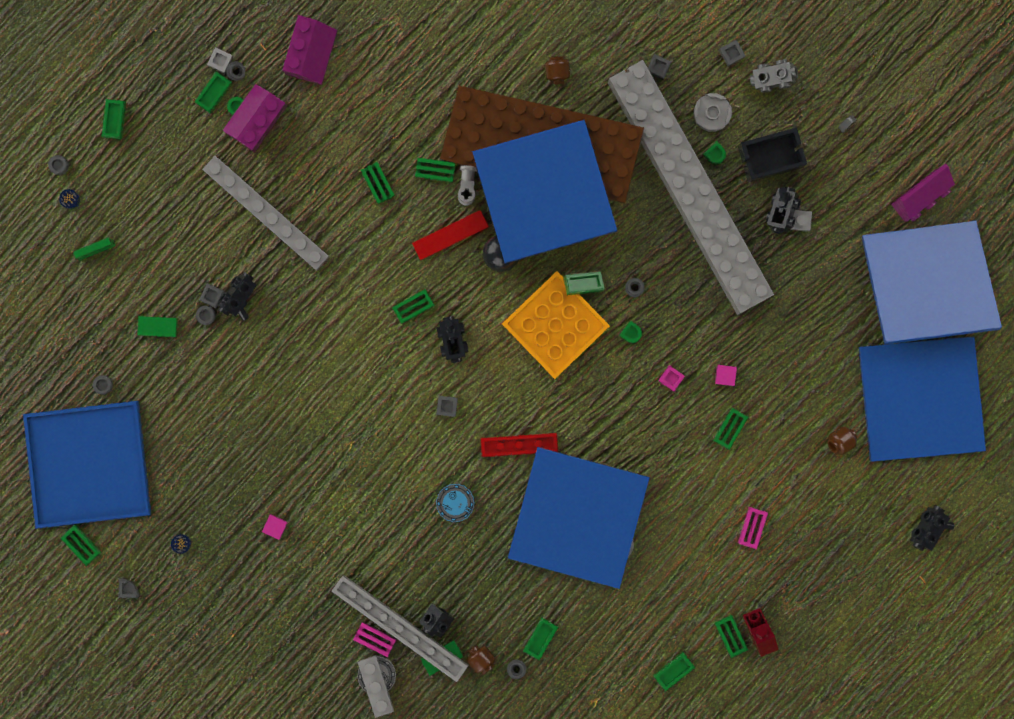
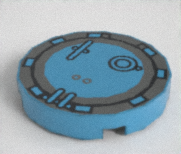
M450 484L439 492L436 500L437 510L445 520L461 522L472 513L474 497L471 491L464 485Z

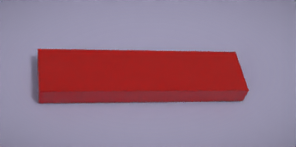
M481 210L413 242L412 245L421 261L489 228Z
M557 433L481 438L482 457L536 454L537 447L558 452Z

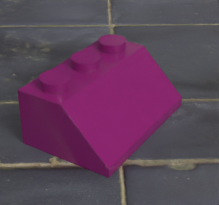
M298 15L282 69L285 75L322 85L337 30L318 20Z
M255 84L223 131L255 153L287 105L269 91Z
M944 164L932 171L891 204L904 222L910 219L912 222L922 215L920 211L924 208L930 209L937 203L935 200L938 197L944 198L952 192L950 188L955 183L948 165Z

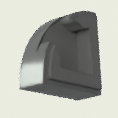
M119 578V598H139V591L136 585L126 578Z

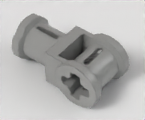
M460 166L462 176L458 200L462 205L469 206L475 200L474 177L477 168L474 166ZM465 192H469L470 195L467 200L463 196Z

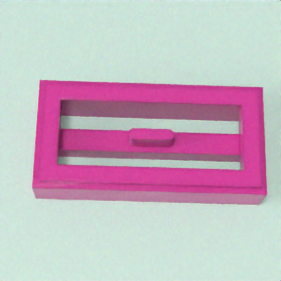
M748 507L738 544L757 549L768 512ZM752 512H755L754 517H753V520H752V524H751V527H750V530H749V533H748V537H747V540H746V542H745V541H744V538H745L746 531H747V528H748V525H749V522H750V518H751ZM759 514H761L762 517L757 530V534L754 543L751 544L750 542L754 533Z
M364 622L361 623L353 639L388 657L396 641L390 635ZM363 628L390 641V645L362 631ZM362 635V636L366 637L367 639H369V640H371V641H373V642H375V643H377V644H379V645H381V646L387 648V651H385V650H383V649L377 647L376 645H374V644H372V643H370V642H368V641H366V640L360 638L359 636Z

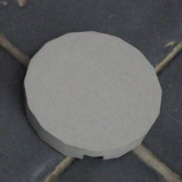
M709 93L701 97L694 107L696 124L708 132H716L723 129L729 123L732 116L731 105L724 96L717 93Z

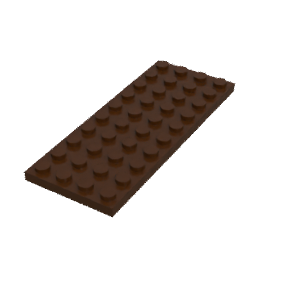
M459 85L440 160L476 167L472 151L585 120L608 200L626 203L644 127Z

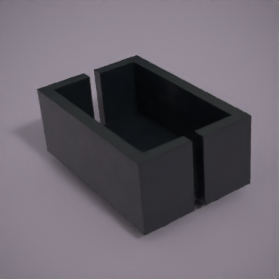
M797 127L740 143L738 149L742 163L746 162L744 171L748 183L801 169L807 165L803 148H799L795 152V148L801 145Z

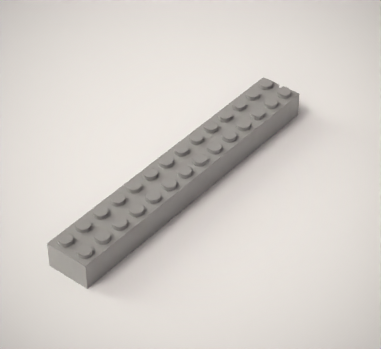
M642 60L627 69V72L623 70L609 78L608 85L630 124L644 127L641 144L736 314L738 315L773 296L774 293L644 61Z

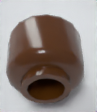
M564 56L549 57V60L545 63L546 79L553 81V84H564V80L570 78L571 75L569 60L565 59Z
M842 426L829 434L828 447L833 453L844 455L856 447L857 435L854 430Z
M476 645L468 651L470 655L466 661L475 673L483 675L495 666L493 664L495 657L487 646L479 647Z

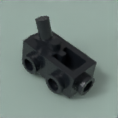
M782 187L778 188L777 192L773 194L772 209L766 216L767 225L772 228V232L783 234V231L789 232V228L794 227L796 219L793 215L795 210H799L801 205V199H799L795 189ZM784 218L783 224H779L780 219Z
M246 272L235 276L230 283L231 287L220 297V303L218 304L220 308L218 310L227 316L230 313L235 317L239 314L242 321L248 319L249 316L244 307H246L247 299L257 286L252 281L254 278Z
M454 316L445 317L443 322H439L440 327H436L438 338L443 340V346H440L442 357H446V360H451V363L463 361L462 357H466L465 353L469 352L467 341L462 340L461 334L465 333L463 322L459 323V320L454 319ZM457 346L458 352L453 353L451 347Z
M934 505L933 508L928 507L921 514L920 523L911 533L910 541L913 542V547L920 551L924 549L932 551L944 529H954L955 525L953 522H948L950 517L944 514V509Z

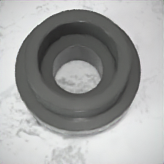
M238 61L229 63L226 68L227 76L234 81L241 80L245 76L244 65ZM235 67L238 69L236 75L233 74V68Z
M638 278L628 280L625 285L626 293L631 297L640 296L644 292V283ZM633 284H636L638 286L637 291H633L631 289V286Z
M518 659L512 660L507 666L508 675L513 679L522 678L526 673L525 663ZM519 666L520 671L514 672L513 667Z

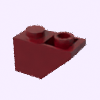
M760 608L742 615L753 643L761 657L779 650L776 638Z

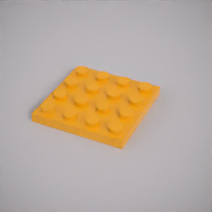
M558 271L502 323L512 336L554 379L610 327L580 294L567 295L564 279Z

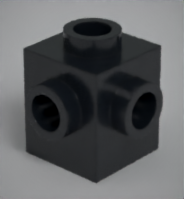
M432 603L419 623L425 627L423 631L433 637L435 634L442 638L454 618L443 608Z

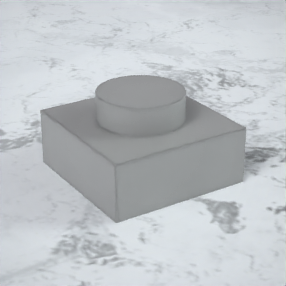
M215 47L207 65L226 74V68L232 62L233 55Z
M795 210L793 215L796 219L795 225L790 230L810 231L812 212Z

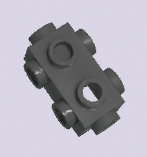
M786 59L776 61V65L773 66L760 64L757 66L758 69L753 70L750 82L752 87L755 86V89L761 91V93L770 92L775 87L785 89L791 87V84L796 83L798 70L793 63L787 62ZM765 74L766 78L762 81L761 75Z

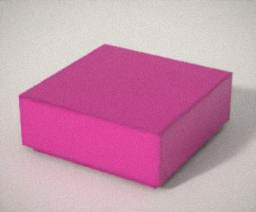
M668 365L658 381L674 392L685 376Z
M717 365L715 384L735 386L737 367Z
M270 514L262 532L280 540L288 522Z

